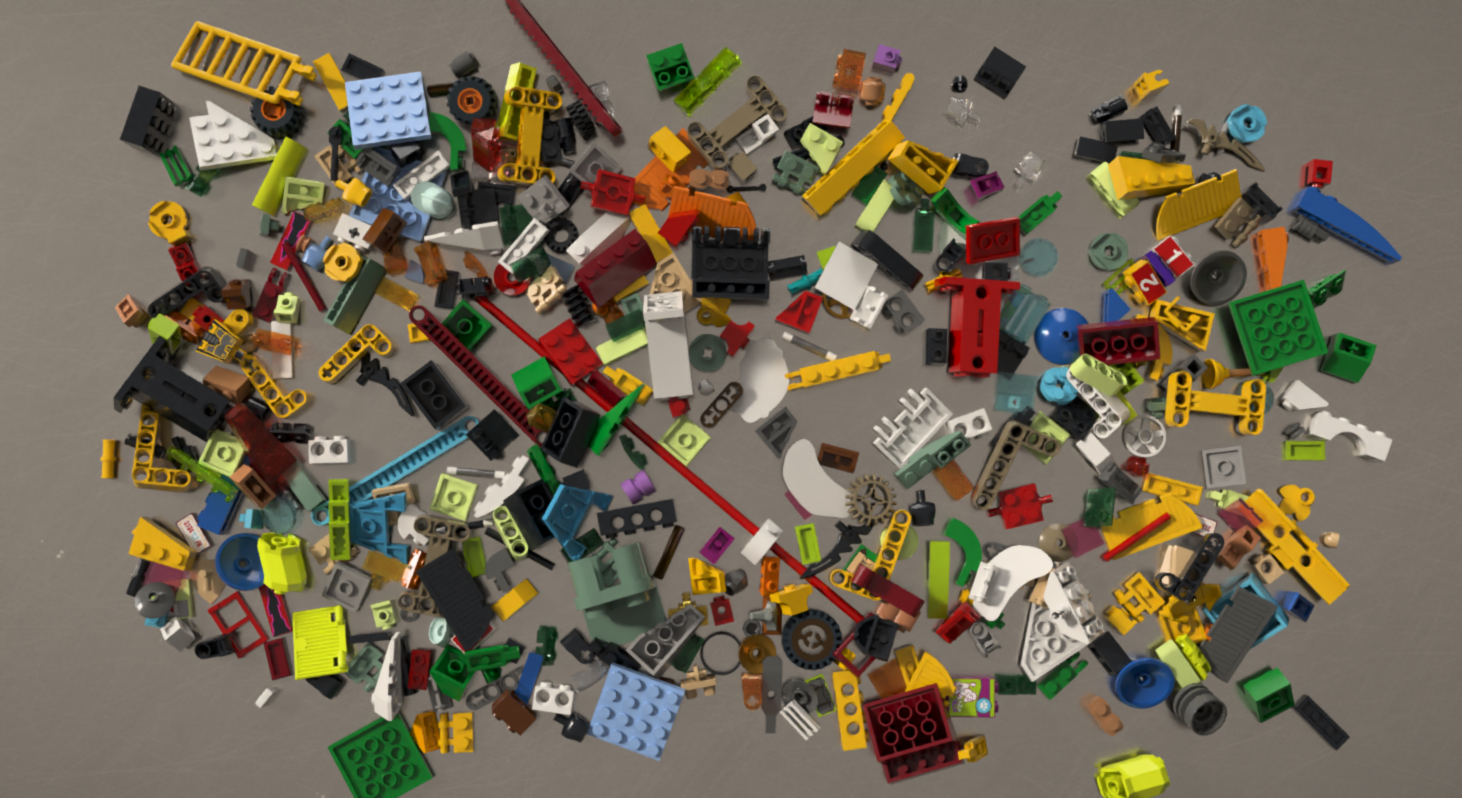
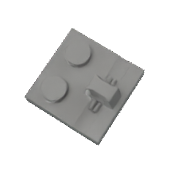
M593 142L569 169V172L581 182L593 184L596 180L598 169L618 174L622 167Z
M547 175L517 196L529 214L543 225L570 206Z
M1242 446L1202 450L1207 488L1247 484Z
M337 561L321 596L356 613L360 608L372 578L355 568Z

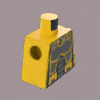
M214 319L195 350L198 353L228 364L231 363L233 358L243 362L247 356V352L240 349L243 340L225 324Z

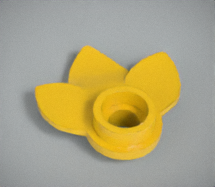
M702 298L701 308L697 311L698 321L701 324H713L716 327L728 325L731 318L725 312L728 310L731 300L724 298ZM704 312L709 313L708 317H703L702 315Z
M1286 485L1279 489V492L1284 497L1279 506L1281 511L1286 515L1295 513L1298 521L1305 520L1310 514V506L1315 501L1313 491L1309 488L1300 489L1296 485ZM1303 494H1305V495L1307 496V500H1306V501H1303V500H1302V495H1303Z

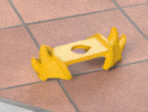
M1201 582L1194 594L1196 598L1193 603L1186 604L1185 601L1177 600L1171 596L1168 604L1162 605L1163 610L1159 611V614L1170 618L1171 621H1181L1184 624L1189 621V617L1182 614L1192 608L1206 603L1208 611H1211L1216 601L1222 597L1221 587L1219 584H1204ZM1186 591L1179 595L1181 597H1184L1186 595Z

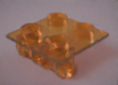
M897 658L868 674L881 699L904 693L907 688Z

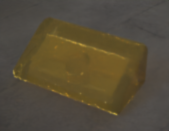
M538 403L526 414L530 426L548 432L557 411Z

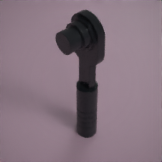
M337 126L329 130V143L332 145L330 181L338 180V146L342 143L343 132Z

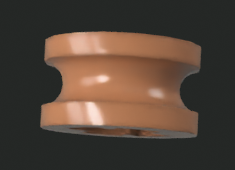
M301 235L297 242L296 250H302L305 254L306 248L313 242V239L310 237L306 238V235Z

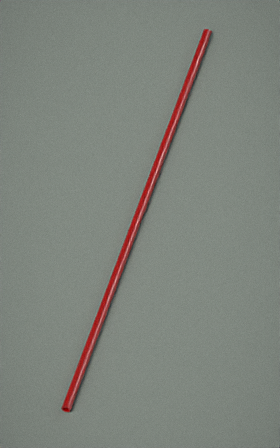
M476 296L474 300L537 354L541 357L545 356L548 363L560 372L536 339L485 296ZM583 379L574 384L606 412L615 407ZM626 417L622 425L749 533L754 536L760 528L632 420ZM776 542L769 548L800 576L807 570L805 566ZM814 575L805 578L807 582L857 624L860 620L865 619L863 615Z

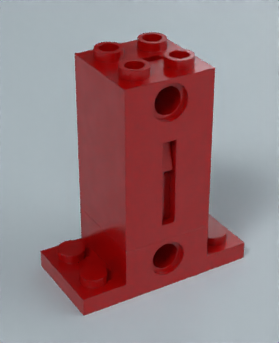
M948 276L935 279L934 287L940 288V291L944 292L952 291L948 373H954L955 377H966L973 374V378H990L991 374H997L1001 296H1007V294H1013V291L1020 290V282Z

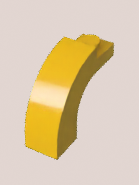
M1137 314V315L1134 316L1133 319L1148 318V317L1143 316V315H1140V314ZM1159 323L1161 359L1152 360L1146 380L1152 382L1162 378L1164 373L1162 366L1171 365L1173 357L1170 338Z

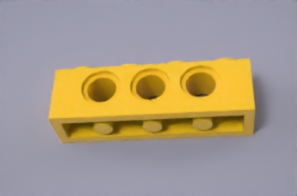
M848 669L845 671H832L842 749L847 751L867 748L866 743L869 742L868 730L864 731L863 724L867 723L864 711L861 710L864 698L863 692H859L858 684H861V677L856 678ZM850 684L853 686V692L846 695L843 693V688L845 685ZM854 704L856 711L853 714H848L846 712L847 705ZM853 723L859 725V730L856 733H850L848 730L849 726Z

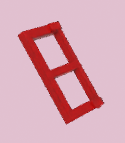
M238 591L207 610L223 634L231 633L248 621H251L261 638L241 651L233 638L230 637L232 647L235 648V654L238 659L243 658V656L269 640ZM236 599L247 616L226 629L216 612Z

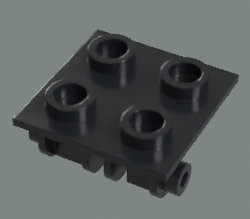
M994 46L974 78L1006 98L1026 66Z
M495 188L472 190L471 193L457 196L461 228L473 230V225L496 221L499 223Z
M999 329L997 372L1010 380L1022 360L1027 356L1030 347Z
M1076 396L1069 404L1060 405L1051 415V418L1053 419L1052 421L1062 425V429L1066 428V432L1072 434L1076 440L1083 441L1100 415Z
M493 409L466 436L491 461L495 458L499 460L503 455L501 453L502 450L515 440L519 434Z

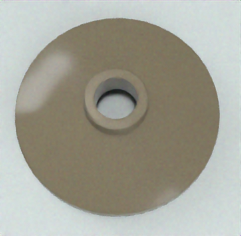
M1052 524L1042 531L1039 537V548L1052 561H1066L1076 552L1077 537L1074 531L1067 525ZM1058 539H1061L1063 542L1060 547L1056 544Z

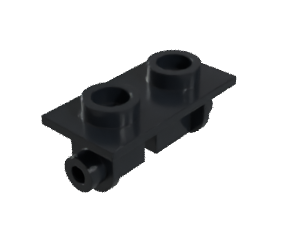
M1157 106L1140 116L1143 118V122L1155 142L1166 145L1176 139Z
M571 173L568 174L558 188V191L569 205L581 190L582 183Z
M804 255L768 261L770 280L808 274Z
M487 276L474 278L475 285L473 284V278L459 279L456 282L459 293H454V295H462V298L474 297L473 293H478V297L488 296L490 291L497 289H491L492 279Z
M276 422V424H272V431L269 430L272 440L279 443L292 441L302 444L311 440L308 433H311L312 427L306 423H294L293 430H290V423Z

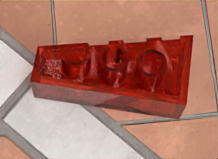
M238 402L224 416L236 438H238L242 449L251 461L254 470H256L258 476L268 487L297 461L245 405Z

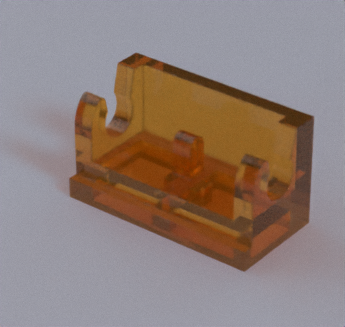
M426 241L414 248V252L419 257L426 277L424 281L425 284L427 283V286L431 287L448 279L436 244Z
M954 459L940 469L938 466L934 469L956 501L975 488Z

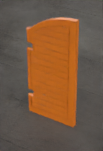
M684 128L676 134V137L691 151V154L686 158L687 161L676 169L675 172H672L655 156L635 177V194L645 196L644 204H646L648 209L663 211L670 204L666 200L668 196L659 191L660 188L658 187L666 174L676 177L686 187L689 184L690 172L696 170L698 165L704 168L708 164L689 141L687 131ZM634 201L632 202L633 204H635V205H637V206H642V205H644V204H642V203H638V202H634Z
M674 186L669 215L675 212L698 209L700 211L697 215L699 221L695 226H702V234H704V226H709V236L715 237L716 226L721 227V237L723 235V227H740L741 238L742 227H747V240L753 241V231L757 226L748 203L737 201L735 206L731 205L732 199L695 191V196L689 195L690 189ZM690 226L687 231L693 232V228Z

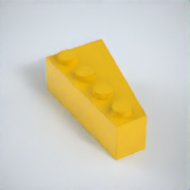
M1117 156L1108 164L1117 200L1178 193L1195 184L1191 165L1168 162L1159 163L1153 160Z

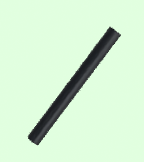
M489 527L486 529L485 535L505 545L498 532ZM520 546L514 549L516 552L522 554L525 551L524 548ZM528 549L527 558L551 571L555 566L553 562Z

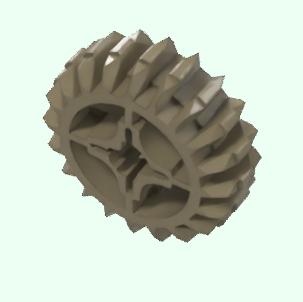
M866 474L864 475V480L862 477H857L858 483L855 481L851 482L854 489L847 488L851 495H845L846 499H850V502H846L845 506L851 505V509L847 512L855 513L852 516L853 520L859 517V524H862L865 520L866 526H870L871 522L873 526H877L878 521L881 524L885 522L883 516L886 519H890L888 512L894 513L895 511L891 508V505H897V502L892 501V498L897 497V495H891L890 492L894 490V487L887 488L890 483L889 481L882 483V476L877 479L876 474H872L870 479L869 475ZM870 484L865 495H857L864 485ZM876 486L883 492L884 498H880L877 495ZM871 497L879 502H874L870 505V501L865 500V498ZM857 502L864 504L866 514L859 509ZM876 505H884L880 513L872 516Z

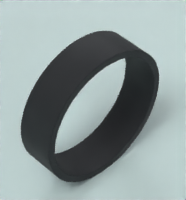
M716 632L708 636L703 642L700 651L701 661L704 667L709 672L716 675H728L734 672L739 667V665L741 664L740 661L730 671L716 672L710 669L704 662L703 647L711 637L716 635H727L732 637L738 643L739 647L741 646V643L734 635L730 633Z

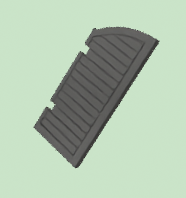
M1240 586L1236 588L1230 598L1234 602L1233 605H1225L1208 631L1207 636L1211 637L1209 641L1203 639L1198 647L1211 666V671L1226 683L1229 682L1278 608L1277 605Z

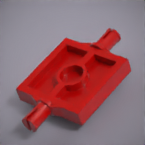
M598 169L596 180L593 184L584 181L581 183V189L592 191L591 208L628 216L630 205L633 201L642 204L645 202V196L635 194L634 184L636 178Z
M1030 483L999 491L997 494L999 500L998 507L988 509L987 512L990 513L988 514L989 518L1000 515L1004 521L1005 529H1011L1044 521L1042 505L1053 502V499H1050L1052 498L1051 494L1040 497L1037 493L1036 484Z

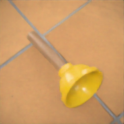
M1206 359L1204 361L1208 368L1202 373V380L1207 389H1214L1229 377L1252 376L1250 368L1228 369L1227 367L1224 368L1220 362L1214 359ZM1266 372L1254 376H1262L1265 375Z

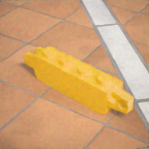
M871 351L800 368L799 371L785 374L786 379L796 376L801 377L800 383H793L787 387L788 390L802 387L805 389L873 373L882 369V364L891 362L890 353L879 355V351Z

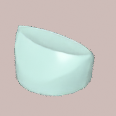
M435 617L429 628L430 641L442 648L447 645L453 633L445 618Z

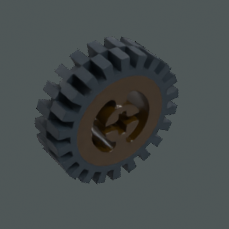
M816 609L807 610L792 616L785 624L782 632V645L786 656L796 666L805 670L823 669L836 660L832 653L843 642L842 632L835 619L829 614ZM810 625L820 627L825 634V639L821 640V636L815 632L814 638L817 639V642H813L811 648L815 649L822 645V649L814 654L802 651L798 643L802 639L805 646L809 647L810 642L807 640V637H811L813 631L810 630L802 634V630Z

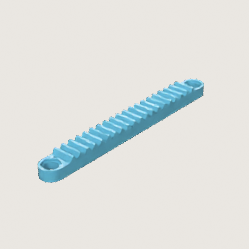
M473 416L462 418L349 487L350 505L367 501L372 498L371 492L373 489L394 485L409 474H412L414 471L427 465V463L432 462L442 454L469 439L466 436L469 432L465 428L466 422L473 420L477 425L479 420ZM329 500L312 511L311 519L314 524L319 526L329 524ZM321 510L325 511L327 515L326 519L322 522L317 519V513Z

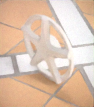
M1151 415L1136 416L1124 427L1123 439L1125 446L1130 453L1138 457L1148 458L1155 456L1165 446L1167 438L1165 427L1161 421ZM1144 418L1140 430L1130 427L1134 421ZM1149 419L1157 422L1162 430L1151 431L1149 429ZM1127 432L1137 437L1132 446L1128 443ZM1163 436L1162 444L1156 450L1152 440L1153 438ZM1142 444H1145L1151 454H1140L1136 450Z

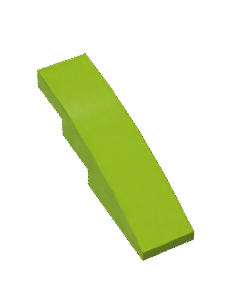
M329 479L330 560H350L349 479Z
M930 541L927 590L928 619L947 618L950 542Z

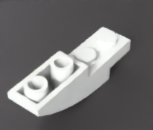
M524 455L521 458L517 457L512 464L514 469L510 474L507 473L501 481L503 485L500 486L495 483L487 488L484 493L486 495L484 501H479L474 508L476 512L474 517L481 518L494 512L497 507L505 504L503 502L504 499L522 488L527 480L521 474L531 459Z

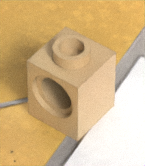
M1260 553L1252 559L1254 562L1249 565L1263 584H1270L1284 574V571L1271 554ZM1265 562L1269 565V570L1266 573L1262 570V565Z

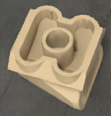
M1169 545L1164 554V561L1159 573L1168 572L1179 577L1194 551L1177 545ZM1201 554L1199 557L1202 564L1207 560L1204 554ZM1191 570L1189 573V578L1191 580H1194L1196 578V572L1194 570ZM1164 576L1162 583L1168 585L1170 582L1169 578ZM1184 586L1180 588L1181 590L1186 591Z

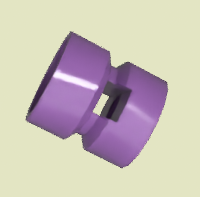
M644 470L634 476V480L629 478L621 483L623 490L633 505L642 500V495L648 496L656 491Z

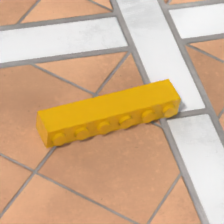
M885 118L806 191L802 197L819 215L828 213L832 209V205L836 201L842 200L850 188L856 187L864 175H869L878 162H883L888 157V153L897 144L902 143L905 136L891 120Z

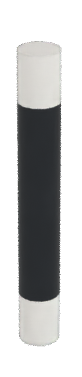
M493 518L466 524L470 530L494 526ZM448 527L436 529L440 533H445L448 530ZM459 527L458 529H456V533L467 531L463 527Z

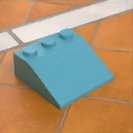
M1254 572L1224 592L1222 597L1211 608V611H1208L1207 606L1203 608L1204 612L1214 623L1226 604L1233 605L1234 602L1230 598L1238 586L1277 605L1278 608L1251 648L1286 628L1290 619Z

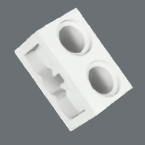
M984 408L946 422L950 434L956 432L957 426H963L965 428L964 436L969 442H971L970 437L977 435L979 439L989 435L987 431L992 430ZM976 419H980L983 422L981 430L976 429L974 426Z
M325 436L314 437V440H308L309 464L352 463L351 440L345 439V436H334V440H326ZM341 444L344 447V451L338 455L336 447ZM323 445L325 451L322 455L319 456L317 454V448L318 446Z
M541 682L540 685L537 684L535 686L532 710L571 715L576 690L571 689L570 685L560 684V687H553L552 683ZM540 692H548L549 700L542 701L540 699ZM560 694L568 696L569 702L567 704H562L559 701Z

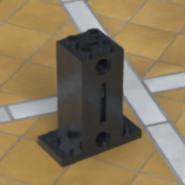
M159 336L113 397L114 410L122 413L124 409H129L133 403V398L207 443L212 433H215L220 423L224 424L230 416V400L164 361L167 356L165 354L167 350L166 339Z

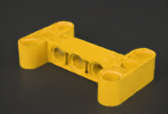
M515 86L505 92L504 100L510 106L521 107L516 164L507 163L500 166L497 176L503 182L533 185L541 179L542 173H545L551 182L554 183L556 178L554 171L549 168L539 167L544 111L551 112L560 108L562 97L556 92ZM512 92H516V93H517V95H518V100H517V101H515V100L512 99V97H511V93H512ZM531 94L536 97V104L530 101ZM549 97L554 99V107L549 104ZM505 168L511 170L510 178L504 174ZM524 170L529 172V180L523 177Z
M1186 371L1174 372L1169 376L1165 422L1169 427L1185 426L1189 420V411L1239 416V430L1243 435H1258L1261 433L1266 397V385L1262 380L1255 379L1244 382L1241 396L1193 391L1191 390L1192 377ZM1179 375L1183 380L1181 385L1177 381ZM1253 384L1256 386L1255 393L1252 391ZM1177 395L1181 397L1180 404L1176 402ZM1251 403H1253L1255 407L1253 412L1250 409ZM1176 414L1179 416L1178 423H1176L1174 420V416ZM1250 422L1253 425L1252 431H1250L1248 427Z

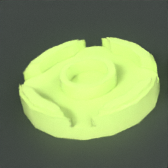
M887 525V526L885 527V529H884V530L882 531V533H881V536H880V544H881V545H882V542H883V540H884V537H885V534H886V531H887L889 525ZM910 525L897 560H905L911 557L917 550L919 544L918 535ZM893 531L890 534L891 541L897 542L899 540L900 534L897 531ZM888 549L884 552L889 558L893 557L892 550Z

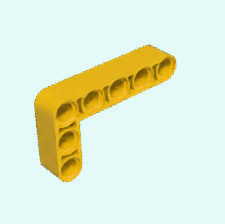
M142 404L132 469L134 485L141 489L174 492L188 491L191 487V476L187 471L153 467L160 415ZM147 419L155 421L152 425L144 423ZM149 437L152 441L145 444L142 442V439ZM141 456H148L149 460L141 462L139 458ZM140 474H144L147 476V478L143 481H139L136 479V477ZM165 476L167 480L160 483L157 481V478ZM180 478L187 479L186 484L180 485L177 483V480Z
M897 510L893 513L872 570L877 573L878 569L885 568L887 575L884 578L889 581L911 522V515L906 510ZM899 513L906 515V521L903 524L897 521ZM893 531H897L900 534L897 542H893L890 539V534ZM888 549L892 550V559L885 560L884 552ZM835 569L830 573V582L836 587L877 601L881 599L878 596L873 597L869 591L862 587L859 590H854L852 588V581L849 580L853 573L842 569ZM836 573L844 575V580L841 583H835L834 575Z

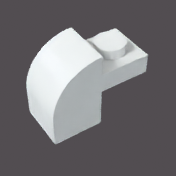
M411 503L407 506V510L399 516L398 531L403 539H408L412 535V541L418 546H428L430 538L427 535L417 533L414 529L415 519L420 515L426 514L414 503ZM419 520L417 526L419 527L424 520Z
M768 518L740 553L756 565L783 530Z

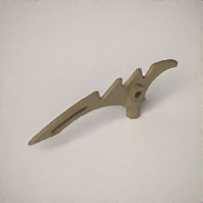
M1189 119L1187 123L1197 127L1201 133V143L1204 144L1201 151L1203 155H1209L1211 148L1229 149L1242 156L1249 165L1263 172L1265 171L1259 160L1236 139L1230 143L1225 131H1221L1220 135H1218L1214 125H1211L1207 130L1206 123L1202 120ZM1242 151H1244L1254 161V163Z

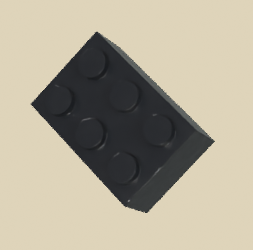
M138 85L120 140L132 148L154 154L160 146V136L166 129V119L172 111L173 101L161 92Z
M432 360L400 383L435 430L439 431L469 408L439 366Z
M563 396L540 449L558 462L577 468L601 415L583 403Z
M543 478L514 492L503 500L531 551L555 539L553 533L542 520L553 499Z

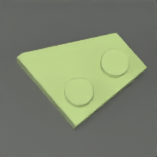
M811 123L800 140L824 175L827 173L843 143Z
M286 176L281 214L322 203L325 183Z

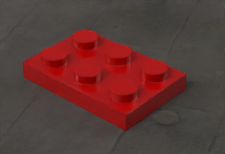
M1012 217L966 225V263L975 264L1020 255V218Z
M570 318L538 338L541 346L571 386L603 365Z

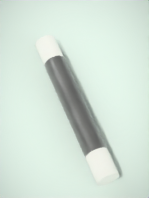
M786 331L783 334L782 338L831 361L836 359L837 355Z
M447 467V474L496 479H503L505 476L504 471Z

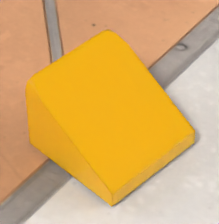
M848 648L841 652L851 663L856 658V654ZM837 659L833 661L844 671L847 670V668Z

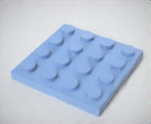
M421 72L345 82L354 150L431 139Z
M378 146L374 147L375 152L396 165L401 171L389 187L365 172L362 182L372 190V196L364 207L353 205L349 216L372 225L382 209H388L407 222L399 235L421 243L431 216L414 207L411 197L405 201L393 184L422 162L416 160L401 169L392 157L391 151ZM444 171L432 180L431 183L442 187L448 172Z
M612 662L587 735L660 761L686 689Z

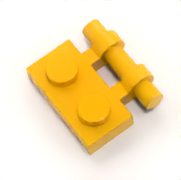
M1140 572L1136 573L1124 584L1128 589L1125 594L1120 589L1114 592L1118 598L1117 601L1124 605L1129 611V615L1139 623L1145 619L1141 614L1143 610H1146L1151 615L1165 603ZM1133 596L1140 603L1137 607L1129 600Z
M473 712L453 713V721H447V713L439 714L438 728H440V739H438V746H440V753H448V745H454V753L474 752ZM449 727H453V738H448Z

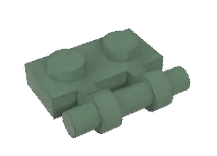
M785 150L777 168L783 170L781 176L775 173L772 180L781 187L785 186L793 190V193L797 195L799 193L803 195L809 190L803 187L804 182L812 184L820 167ZM789 174L798 178L796 183L788 180Z
M615 537L606 541L603 547L591 556L597 559L603 582L608 587L619 578L613 556L606 563L601 559L608 552L613 555L614 546L618 543Z
M368 642L348 665V672L344 674L357 685L364 679L367 684L363 689L369 693L373 687L376 688L383 666L380 658L384 653L371 642ZM376 666L379 670L372 677L368 673Z

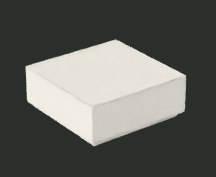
M274 687L266 688L255 704L260 708L265 707L277 690Z

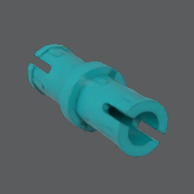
M822 268L807 276L803 275L798 281L787 285L788 289L791 290V295L794 296L806 288L808 290L811 289L812 285L816 284L821 277L820 274L823 273Z

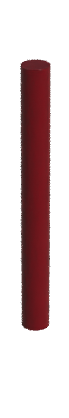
M285 242L282 244V247L319 312L325 310L326 307L292 247L289 242Z

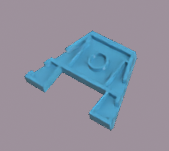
M560 484L542 520L573 561H577L582 557L586 547L574 540L573 536L590 504L602 511H606L613 496Z
M399 493L351 504L349 506L351 542L372 551L378 550L389 558L395 557L401 560V563L407 564L409 561V545L389 542L388 510L400 512L407 510V493Z

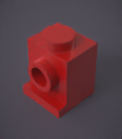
M1313 159L1308 162L1307 184L1318 189H1324V186L1331 184L1333 161Z
M199 305L192 313L194 316L193 321L206 331H208L214 319L222 323L224 321L221 316L207 305L203 307ZM204 316H210L211 320L209 322H204Z
M676 396L670 397L667 400L672 417L685 414L691 410L687 398L681 399Z
M724 596L713 598L714 602H710L715 626L734 622L729 598L725 599ZM719 607L725 608L724 614L718 612Z

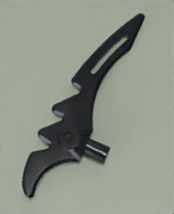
M353 347L354 352H358L361 349L360 347ZM367 352L361 358V369L359 372L362 374L355 381L362 385L369 379L384 385L394 394L399 406L410 416H414L412 406L398 381L394 377L388 380L387 368L384 366L379 370L378 359L375 358L369 361L370 353ZM394 387H396L400 392L401 396L405 401L406 406L403 405V402L400 399L397 392L395 391Z
M839 520L835 524L841 531L836 546L827 557L812 564L800 576V579L803 580L835 565L841 560L839 553L852 552L853 548L850 544L862 543L859 535H868L873 528L872 522L870 526H852L850 524L846 526ZM829 559L832 560V561H830L829 563H827L826 565H824L823 567H821V568H819V569H817V570L811 571V569L820 566L821 564L825 563V562L828 561Z

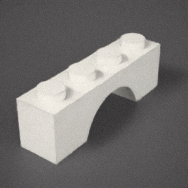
M1327 411L1313 413L1306 435L1321 441H1331L1337 434L1345 433L1353 437L1357 442L1360 456L1376 462H1384L1386 460L1392 443V439L1387 438V434L1375 431V433L1368 431L1369 428L1364 425L1350 424L1351 421L1340 417L1336 419L1332 417V413Z

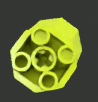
M279 531L263 533L262 537L258 539L257 547L264 573L263 583L270 589H273L276 594H285L291 591L301 592L304 590L307 581L300 549L301 540L294 534L288 533V537L283 536V532Z
M1140 755L1136 758L1107 765L1101 768L1100 772L1102 773L1097 777L1100 793L1104 798H1150L1164 793L1170 785L1164 761L1154 755Z

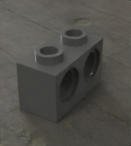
M903 290L893 295L883 305L882 311L888 318L891 317L894 320V327L900 334L902 332L904 335L908 334L925 320ZM894 301L899 302L901 309L898 311L893 310L891 303ZM908 316L912 319L913 323L911 326H906L903 323L904 317Z

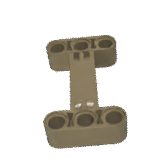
M756 75L749 77L746 84V92L751 99L708 132L700 122H692L688 125L687 137L713 170L724 171L727 168L728 156L723 151V148L762 117L769 114L776 126H781L785 123L788 114L786 107L761 77ZM757 83L760 88L754 90L750 87V84ZM767 97L771 99L772 102L770 104H764L762 102V99ZM775 112H781L783 114V118L777 119L774 117L773 114ZM698 129L701 133L698 136H694L691 134V130ZM709 143L713 148L707 151L702 146ZM717 158H722L725 163L723 165H717L715 164L714 160Z
M420 515L414 521V529L417 533L430 536L425 565L446 553L450 540L463 542L470 536V528L464 522L428 515ZM419 520H426L428 527L420 529L417 526V522ZM438 524H445L448 530L445 533L438 532L436 529ZM463 527L467 530V534L460 537L456 534V529ZM422 581L419 592L404 591L398 598V606L404 611L444 618ZM409 596L413 602L410 605H404L402 598ZM429 600L432 606L425 609L421 606V602Z

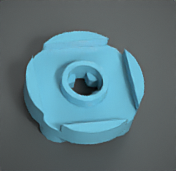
M1244 104L1231 112L1227 123L1231 135L1240 143H1251L1264 135L1267 119L1259 107ZM1244 120L1251 122L1250 128L1245 127Z
M1067 367L1049 369L1043 375L1040 383V390L1043 396L1050 402L1052 400L1058 402V405L1069 404L1078 393L1076 388L1067 379L1066 374L1069 370ZM1057 383H1060L1063 386V389H1061L1060 387L1057 388Z

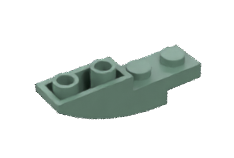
M961 431L951 433L928 444L908 458L910 462L895 474L905 487L909 489L937 466L940 469L969 448L971 444Z

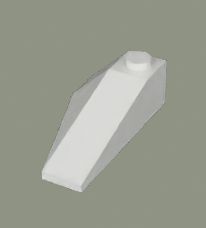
M607 211L566 250L567 253L583 267L623 237L630 224V216Z
M497 221L473 225V230L460 228L456 229L454 234L443 232L424 237L428 244L490 253V255L501 254V251L506 250L503 230Z
M396 632L390 640L371 699L374 711L388 721L394 719L403 705L400 632Z

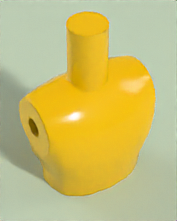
M356 178L349 184L339 179L335 183L336 187L344 190L342 199L349 204L364 207L372 196V190Z

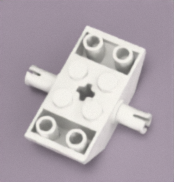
M1068 561L1050 572L1043 598L1050 610V617L1053 616L1051 620L1056 622L1060 632L1080 642L1089 644L1105 632L1103 623L1098 619L1094 612V606L1089 601L1092 598V593L1089 595L1088 593L1091 591L1085 589L1079 582L1074 567Z

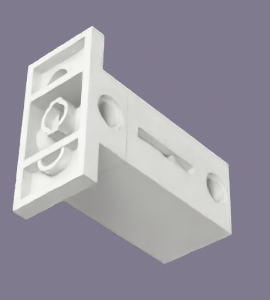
M682 291L644 295L643 315L646 326L654 399L664 401L676 396L681 399L688 398L689 395H693Z

